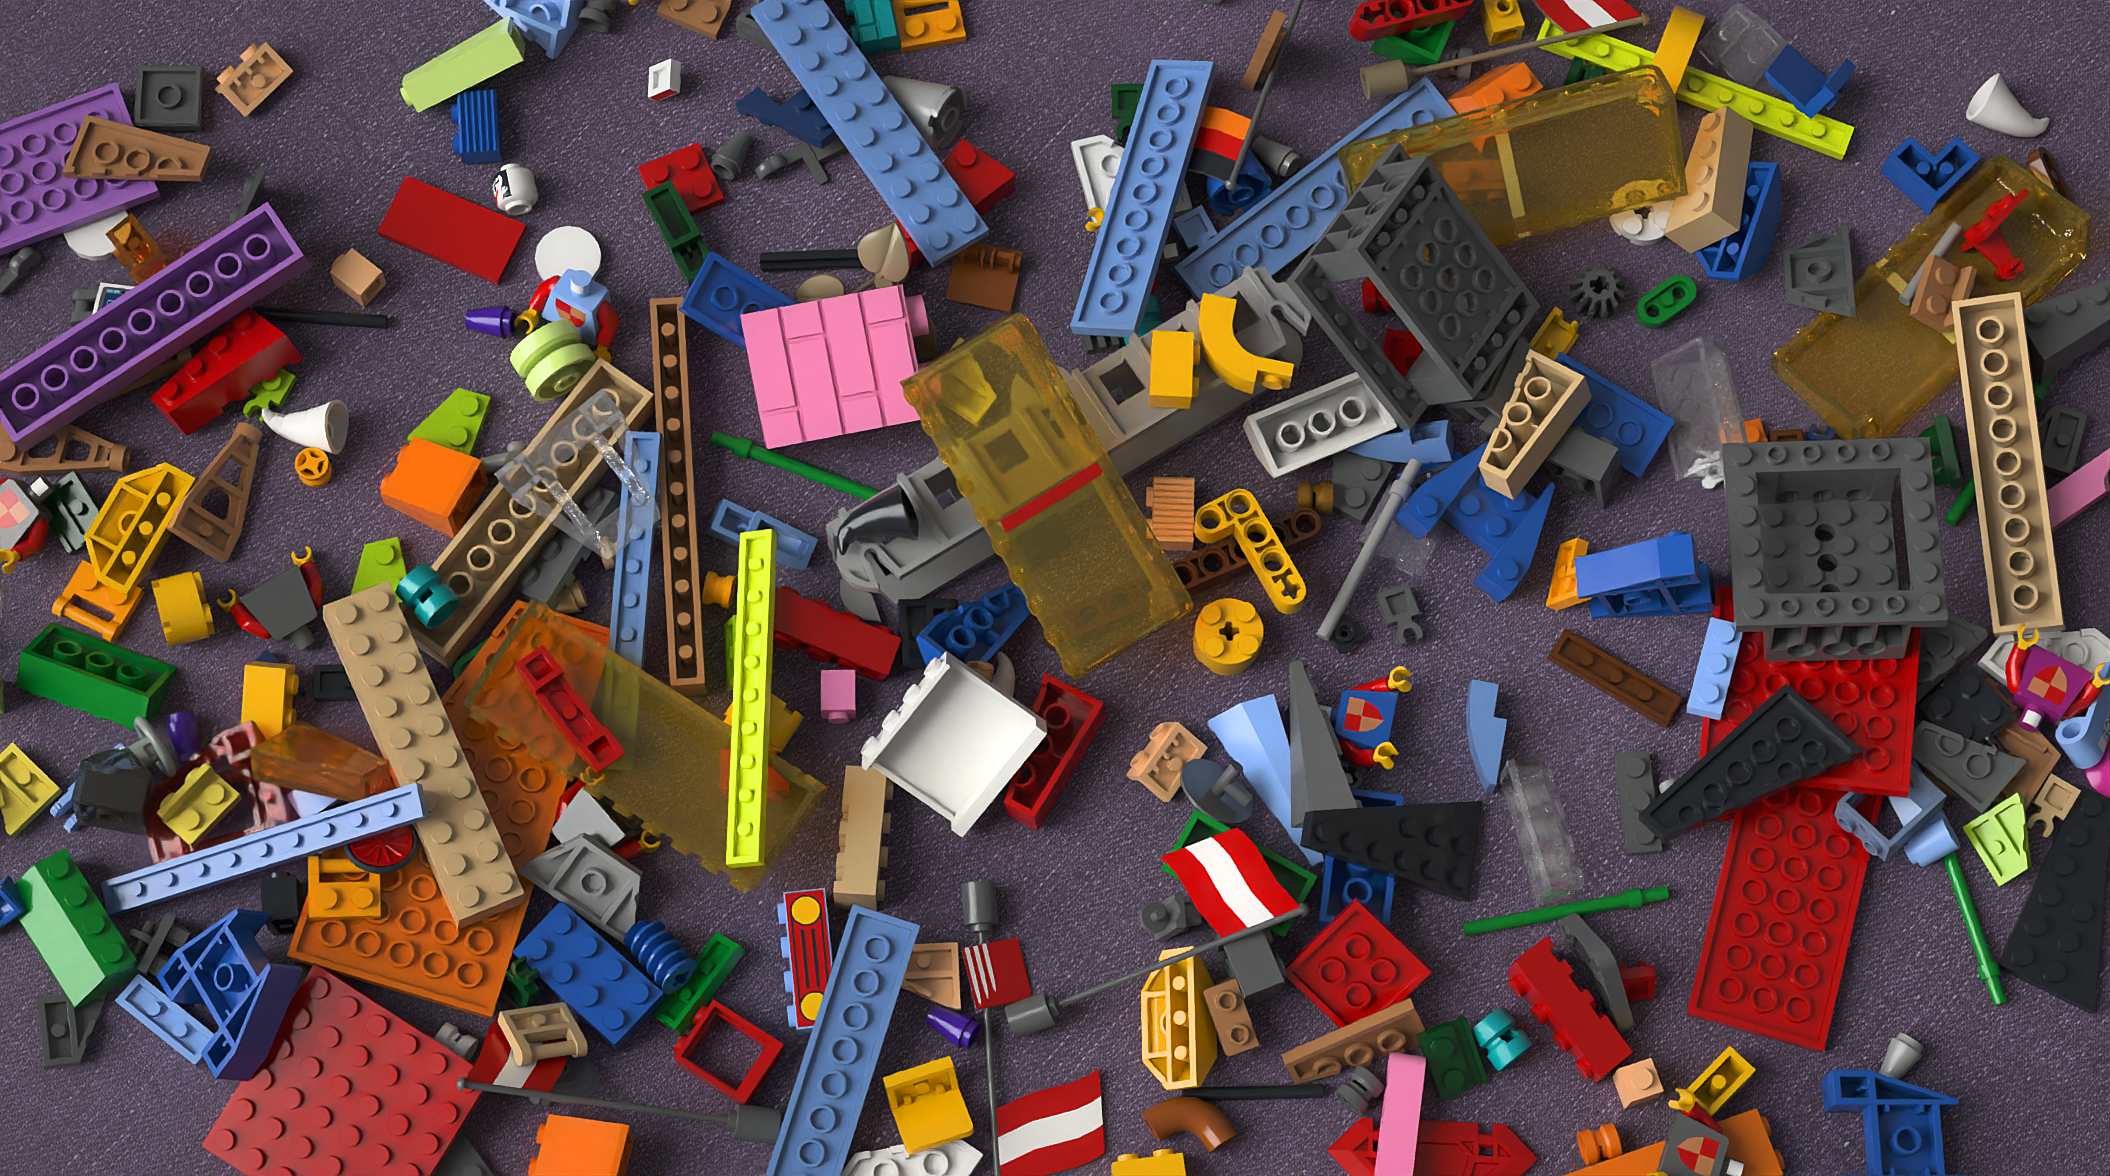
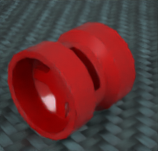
M1370 279L1362 280L1363 312L1372 313L1378 308L1385 309L1387 312H1394V309Z

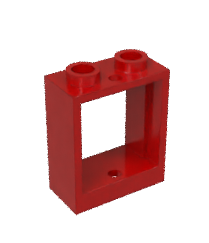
M713 999L708 1007L703 1005L695 1015L693 1023L696 1025L689 1036L683 1034L673 1049V1052L676 1053L674 1057L675 1063L733 1102L750 1105L785 1053L784 1044ZM717 1018L764 1048L737 1090L690 1060Z

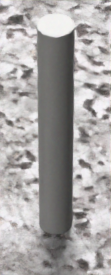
M1951 223L1929 256L1936 254L1943 259L1963 231L1962 227L1956 223ZM1925 261L1898 298L1904 305H1910L1914 300Z

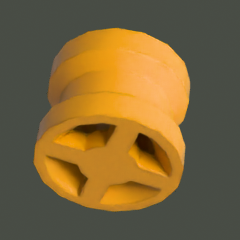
M310 447L302 450L296 457L295 468L299 478L305 485L318 488L329 482L333 470L324 451L319 448Z
M708 571L703 588L702 604L710 605L717 603L722 608L730 609L735 592L736 576L728 575L721 577L716 572Z

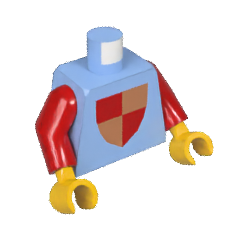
M567 269L562 277L555 275L540 283L528 303L530 306L529 310L523 311L515 319L514 326L517 327L523 319L527 320L530 328L526 334H529L539 324L538 313H542V317L550 322L563 319L571 320L582 339L595 346L598 344L597 349L593 351L596 359L601 357L610 364L611 355L607 349L612 347L619 326V316L611 304L610 291L607 287L592 280L591 275L587 271H575L573 269Z

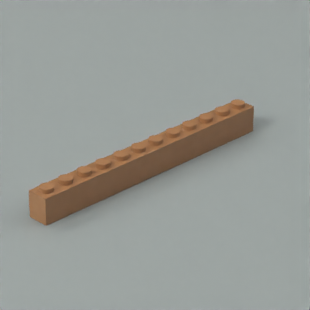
M683 297L650 299L657 432L662 434L659 485L669 673L673 697L707 695L686 315L678 311L684 300Z

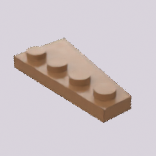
M86 115L62 172L65 178L202 182L213 151L210 146Z

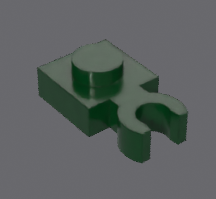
M1144 83L1111 84L1112 120L1121 119L1116 129L1118 142L1123 140V131L1131 129Z
M525 955L511 964V969L506 971L503 991L519 1009L536 1006L540 990L536 981L539 978V970L537 968L532 971L528 969L526 964L527 957Z

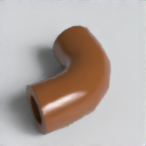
M1175 1096L1156 1103L1141 1113L1147 1128L1159 1143L1177 1132L1189 1131L1194 1133L1201 1140L1208 1153L1212 1154L1229 1144L1239 1135L1229 1119L1215 1105L1197 1097Z

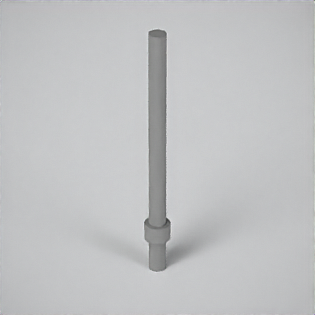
M1411 458L1400 479L1394 481L1389 490L1391 496L1316 634L1318 637L1329 641L1402 502H1407L1413 490L1411 485L1422 466L1419 461Z

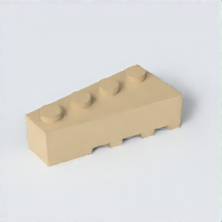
M1727 105L1702 118L1663 234L1690 254L1740 229L1754 125Z
M1529 349L1525 358L1527 363L1523 372L1518 374L1514 383L1515 390L1512 397L1503 408L1501 422L1498 428L1494 429L1478 465L1486 486L1512 500L1517 497L1592 398L1585 376Z
M846 765L842 799L843 819H841L839 829L840 852L837 853V881H834L833 889L835 908L851 909L854 904L877 911L878 901H884L886 880H880V868L887 867L889 847L882 846L883 833L890 834L891 813H885L886 800H893L894 782L873 767H869L865 771L862 766Z

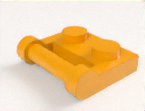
M892 0L902 53L966 42L958 0ZM947 2L949 9L905 16L904 13L905 9Z
M82 560L64 592L53 604L52 613L61 618L66 616L103 634V639L114 643L143 597L144 591L136 586L126 596L97 581L92 564ZM76 598H79L114 615V618L107 622L73 605Z
M308 856L309 921L381 919L380 874L369 872V881L319 883V873L367 871L356 867L349 859H319V856Z

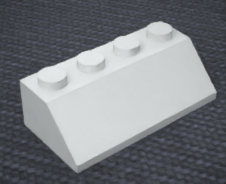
M1357 372L1247 416L1243 424L1256 457L1273 479L1397 428L1392 416Z

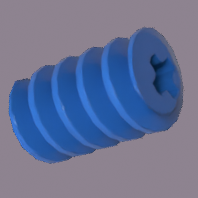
M648 920L639 921L627 931L623 944L628 950H631V954L646 969V972L654 979L657 986L662 988L664 994H672L678 991L694 973L697 963L694 959L689 958L686 949H681L680 942L673 939L671 931L665 930L666 926L662 921L657 920L651 923Z

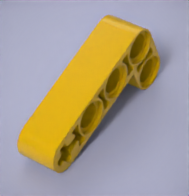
M1236 489L1198 509L1195 517L1194 533L1199 541L1211 544L1233 534L1278 611L1284 614L1297 613L1304 604L1306 596L1305 583L1251 492L1245 489ZM1240 503L1245 505L1248 511L1243 514H1237L1231 509V506ZM1204 519H1213L1219 526L1215 529H1207L1203 527L1201 522ZM1252 532H1259L1265 537V540L1256 543L1251 541L1247 535ZM1270 560L1276 561L1282 568L1279 571H1270L1265 567L1264 563ZM1285 588L1289 594L1296 593L1295 599H1292L1289 595L1283 596Z

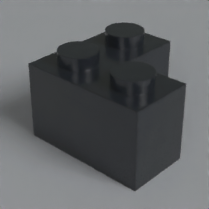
M290 872L271 873L269 878L260 879L262 912L270 914L265 924L273 936L294 934L308 894V882L300 883L295 875H290Z

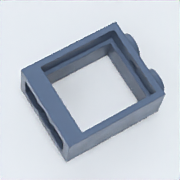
M1911 764L1908 797L1922 811L1890 840L1884 837L1854 809L1870 794L1848 792L1838 801L1834 816L1841 828L1847 832L1854 833L1862 841L1864 848L1870 854L1878 855L1885 862L1942 810L1947 795Z

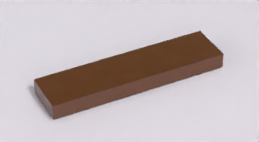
M1566 628L1547 660L1663 728L1667 727L1684 698Z

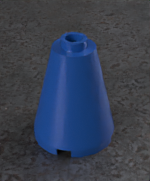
M1249 147L1236 180L1238 186L1235 190L1230 191L1226 189L1225 183L1206 176L1208 202L1211 209L1218 214L1234 215L1233 210L1242 207L1244 212H1247L1272 192L1270 189V185H1272L1270 176Z

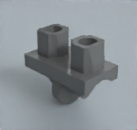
M1174 893L1160 903H1148L1139 913L1142 927L1150 933H1156L1154 935L1155 942H1165L1176 934H1185L1189 931L1190 926H1198L1202 921L1201 914L1194 903L1184 901L1183 893Z
M166 912L154 937L150 935L156 925L147 920L141 931L131 928L127 934L136 940L131 948L133 954L140 956L145 945L148 946L137 967L138 974L146 978L150 974L157 977L170 958L161 954L166 943L179 949L188 943L191 938V932L177 922L176 916Z

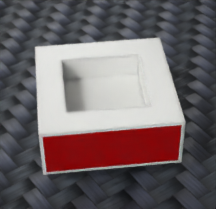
M668 59L649 67L648 98L660 101L680 93L681 62Z

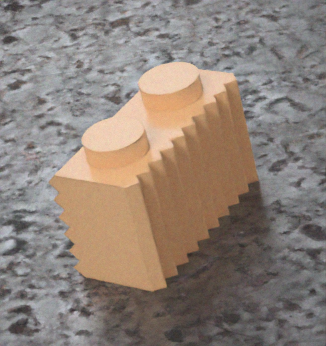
M1154 477L1153 487H1146V507H1152V519H1146L1145 539H1152V550L1192 551L1194 540L1195 478Z

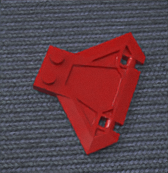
M1360 1118L1326 1151L1350 1176H1374L1377 1151H1373V1143H1378L1380 1129H1373V1118ZM1419 1120L1413 1176H1521L1538 1158L1506 1124L1493 1123L1492 1134H1479L1478 1123ZM1479 1148H1492V1156H1479Z

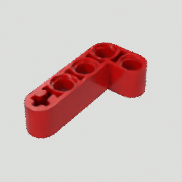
M1371 0L1357 7L1349 22V32L1354 39L1368 42L1463 17L1474 0H1463L1464 3H1459L1455 0ZM1421 3H1429L1434 10H1426ZM1390 10L1399 11L1403 18L1393 16Z

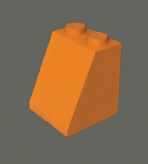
M1524 62L1491 69L1445 100L1467 125L1464 133L1478 151L1482 153L1496 144L1491 118L1504 115L1507 132L1510 135L1533 120L1543 86Z
M414 436L409 445L405 444L401 448L397 457L398 464L393 473L389 472L383 478L380 485V494L386 505L454 539L463 528L489 484L482 461Z
M549 1114L547 1123L541 1122L536 1143L541 1144L538 1158L532 1157L528 1176H626L634 1143V1135L630 1126L625 1124Z

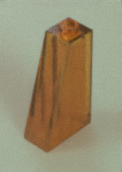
M304 721L296 723L250 749L253 779L259 782L348 802L359 801L392 790L388 760Z

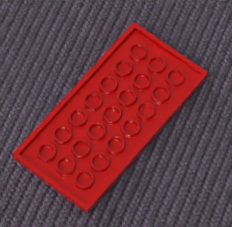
M1794 786L1735 812L1686 1015L1822 1053L1824 1051L1870 855L1864 848L1862 841L1854 833L1847 832L1841 828L1834 816L1838 801L1849 791ZM1870 794L1854 809L1876 828L1883 795Z

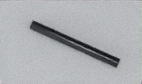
M253 306L252 309L269 321L386 329L388 324L387 315Z
M1323 1084L1195 1087L1182 1089V1097H1197L1204 1101L1323 1098Z

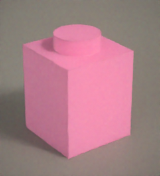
M821 670L822 719H828V722L833 724H843L849 722V719H856L855 670Z

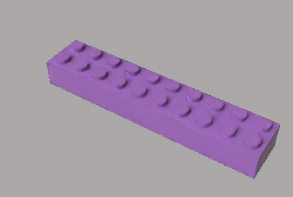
M266 202L1 373V423L14 443L26 452L311 267L274 210Z

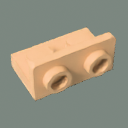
M267 42L259 47L253 43L240 55L243 62L236 69L230 65L216 78L220 84L214 90L218 94L222 93L244 117L254 110L293 72L289 65Z
M1179 722L1159 724L1150 734L1149 738L1151 741L1147 747L1138 752L1131 760V769L1126 775L1131 780L1140 781L1163 802H1169L1181 786L1180 772L1183 766L1190 760L1200 759L1208 748Z

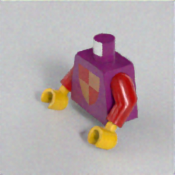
M2023 623L2017 628L2019 642L2013 645L2005 664L2007 688L2013 693L2011 703L2024 710L2018 725L2027 731L2037 732L2042 720L2055 724L2060 718L2069 720L2087 710L2103 691L2102 685L2110 684V678H2103L2099 673V670L2103 668L2106 662L2100 663L2097 666L2095 679L2093 680L2090 679L2092 676L2091 672L2036 645L2035 643L2039 639L2037 627L2032 637L2024 638L2022 633L2026 625Z

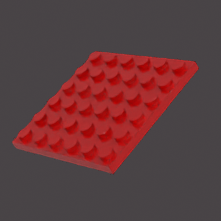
M1716 585L1713 618L1735 623L1732 587ZM1911 627L1905 656L1902 659L1765 662L1763 631L1743 632L1721 720L1703 717L1699 760L1783 685L1788 684L1863 751L1862 757L1796 786L1908 798L1921 627Z
M314 963L289 1003L268 1056L249 1081L240 1082L201 1146L247 1176H433L485 1091L463 1088V1091H460L456 1087L457 1080L461 1077L466 1078L474 1063L328 969Z

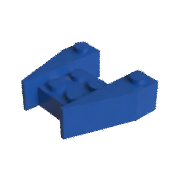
M1488 441L1423 483L1410 495L1393 520L1420 540L1432 529L1438 519L1442 517L1491 556L1473 580V583L1500 603L1512 593L1530 569L1555 485L1551 482L1535 498L1522 489L1514 500L1486 486L1478 465L1489 443Z
M1673 531L1667 533L1666 537L1656 538L1574 558L1578 599L1592 597L1590 599L1592 619L1675 616L1711 612L1714 610L1713 572L1708 563L1698 560L1697 543L1692 534H1687L1684 531Z
M234 909L175 951L157 975L171 1002L206 1004L217 1022L219 1029L201 1052L215 1079L250 1080L268 1056L303 972L301 966L270 963L256 941L255 936L270 917L268 912Z
M1831 1070L1822 1077L1824 1113H1863L1867 1175L1841 1176H1965L1945 1175L1940 1112H1947L1957 1106L1958 1099L1870 1070Z

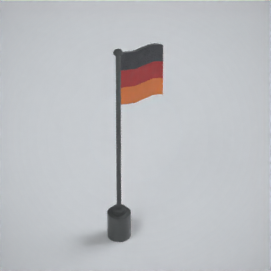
M1297 0L1286 27L1288 30L1276 54L1252 120L1226 109L1206 106L1187 171L1204 174L1225 183L1226 189L1230 191L1237 188L1236 180L1304 0Z

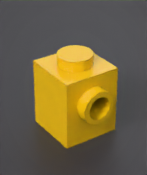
M1517 0L1481 1L1479 14L1490 46L1521 39L1525 24Z

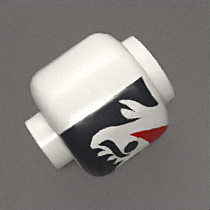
M519 164L503 166L501 171L492 179L497 207L506 211L509 215L514 216L528 213L538 200L533 172L527 168L520 167Z

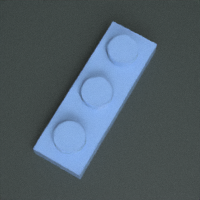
M1710 618L1686 713L1721 720L1743 632H1735V623Z
M137 974L115 1001L198 1068L204 1061L201 1052L214 1036V1033L175 1002H171L169 997L140 974Z

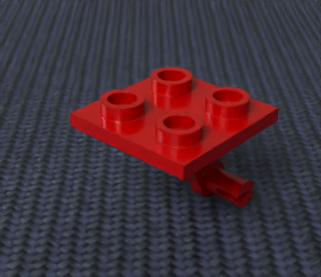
M2025 188L2016 194L2010 191L2000 201L1998 199L1985 210L1984 214L1986 217L1979 223L1975 222L1963 234L1966 240L1958 248L1964 253L1970 248L1975 247L1997 268L1993 276L1994 279L1999 277L1997 279L1998 282L2012 280L2024 269V262L2022 261L2017 264L2021 259L2013 257L1999 225L2030 193Z

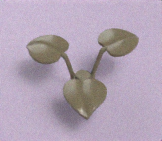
M893 222L881 229L868 233L858 245V256L862 265L868 271L877 273L869 281L852 292L845 293V285L841 278L832 274H818L807 279L799 287L797 292L799 302L806 303L859 293L873 285L880 289L903 284L909 276L910 256L905 237L898 222ZM927 313L929 334L913 337L916 358H929L939 353L936 329Z

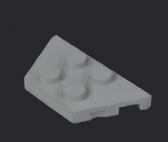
M585 832L523 862L517 871L622 944L624 943L627 931L636 923L643 872Z

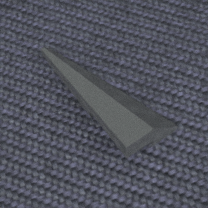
M1307 660L1289 663L1291 828H1303L1304 815L1308 811L1363 808L1362 802L1354 799L1350 786L1354 783L1351 774L1344 773L1340 757L1343 753L1327 711L1320 709L1315 696L1319 694L1316 684H1311L1308 679L1306 668L1309 664Z

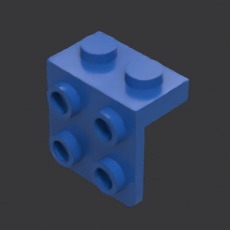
M1786 45L1764 72V76L1769 84L1785 95L1798 111L1812 119L1823 107L1829 110L1841 98V94L1853 82L1849 76L1856 66L1846 59L1826 78L1790 45Z

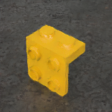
M950 1056L932 1060L926 1064L883 1077L889 1106L907 1153L916 1154L968 1137L974 1133L973 1123L959 1090L954 1065Z

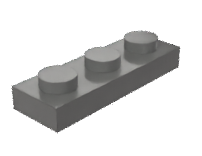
M1649 751L1615 753L1613 762L1626 857L1661 854L1663 851L1661 840L1638 820L1639 813L1655 800Z

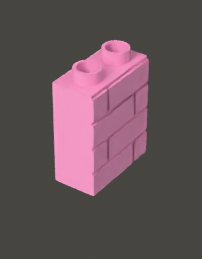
M902 284L740 315L767 449L926 419L928 416L925 404L942 401L935 362L917 364L913 337L929 334L922 295L905 297Z

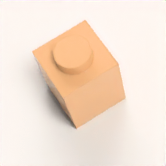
M353 248L346 255L341 254L332 264L330 274L334 284L364 308L387 284L383 272Z
M1652 1058L1619 1068L1612 1076L1624 1110L1655 1100L1664 1091Z

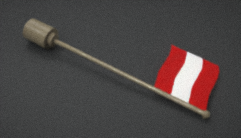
M1532 0L1542 14L1564 33L1563 35L1411 70L1408 64L1403 65L1401 59L1361 67V84L1368 100L1407 91L1408 84L1412 83V76L1635 24L1642 23L1645 26L1649 22V16L1646 13H1641L1640 15L1624 0Z

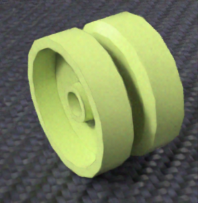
M558 320L542 326L523 339L511 353V364L520 377L527 378L525 384L536 401L546 402L554 400L572 391L597 361L589 346L581 343L582 337L571 320Z

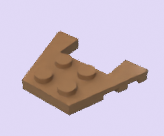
M1987 677L1986 681L2016 715V720L2002 730L1998 739L2010 751L2008 755L2027 761L1992 801L1990 806L1995 807L2012 795L2021 792L2024 796L2026 812L2047 777L2059 762L2061 754L2039 730L2037 732H2030L2018 725L2021 714L2017 710V706L2013 705L2011 699H2007L1998 690V685ZM1925 770L1924 776L1943 793L1960 798L1930 772Z

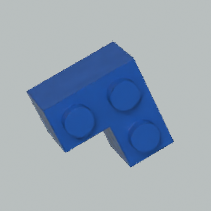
M1909 136L1887 157L1880 173L1929 216L1972 174L1981 157L1957 136L1935 157Z

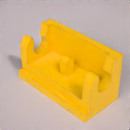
M1554 307L1529 343L1539 354L1553 361L1559 352L1567 355L1579 337V334H1577L1579 328L1577 321L1574 320L1571 324L1565 322L1562 319L1564 316L1563 311L1557 307Z

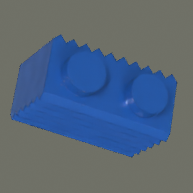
M494 89L490 91L457 93V104H451L453 124H458L459 134H453L454 154H460L463 164L502 162L503 160L500 104L497 91Z

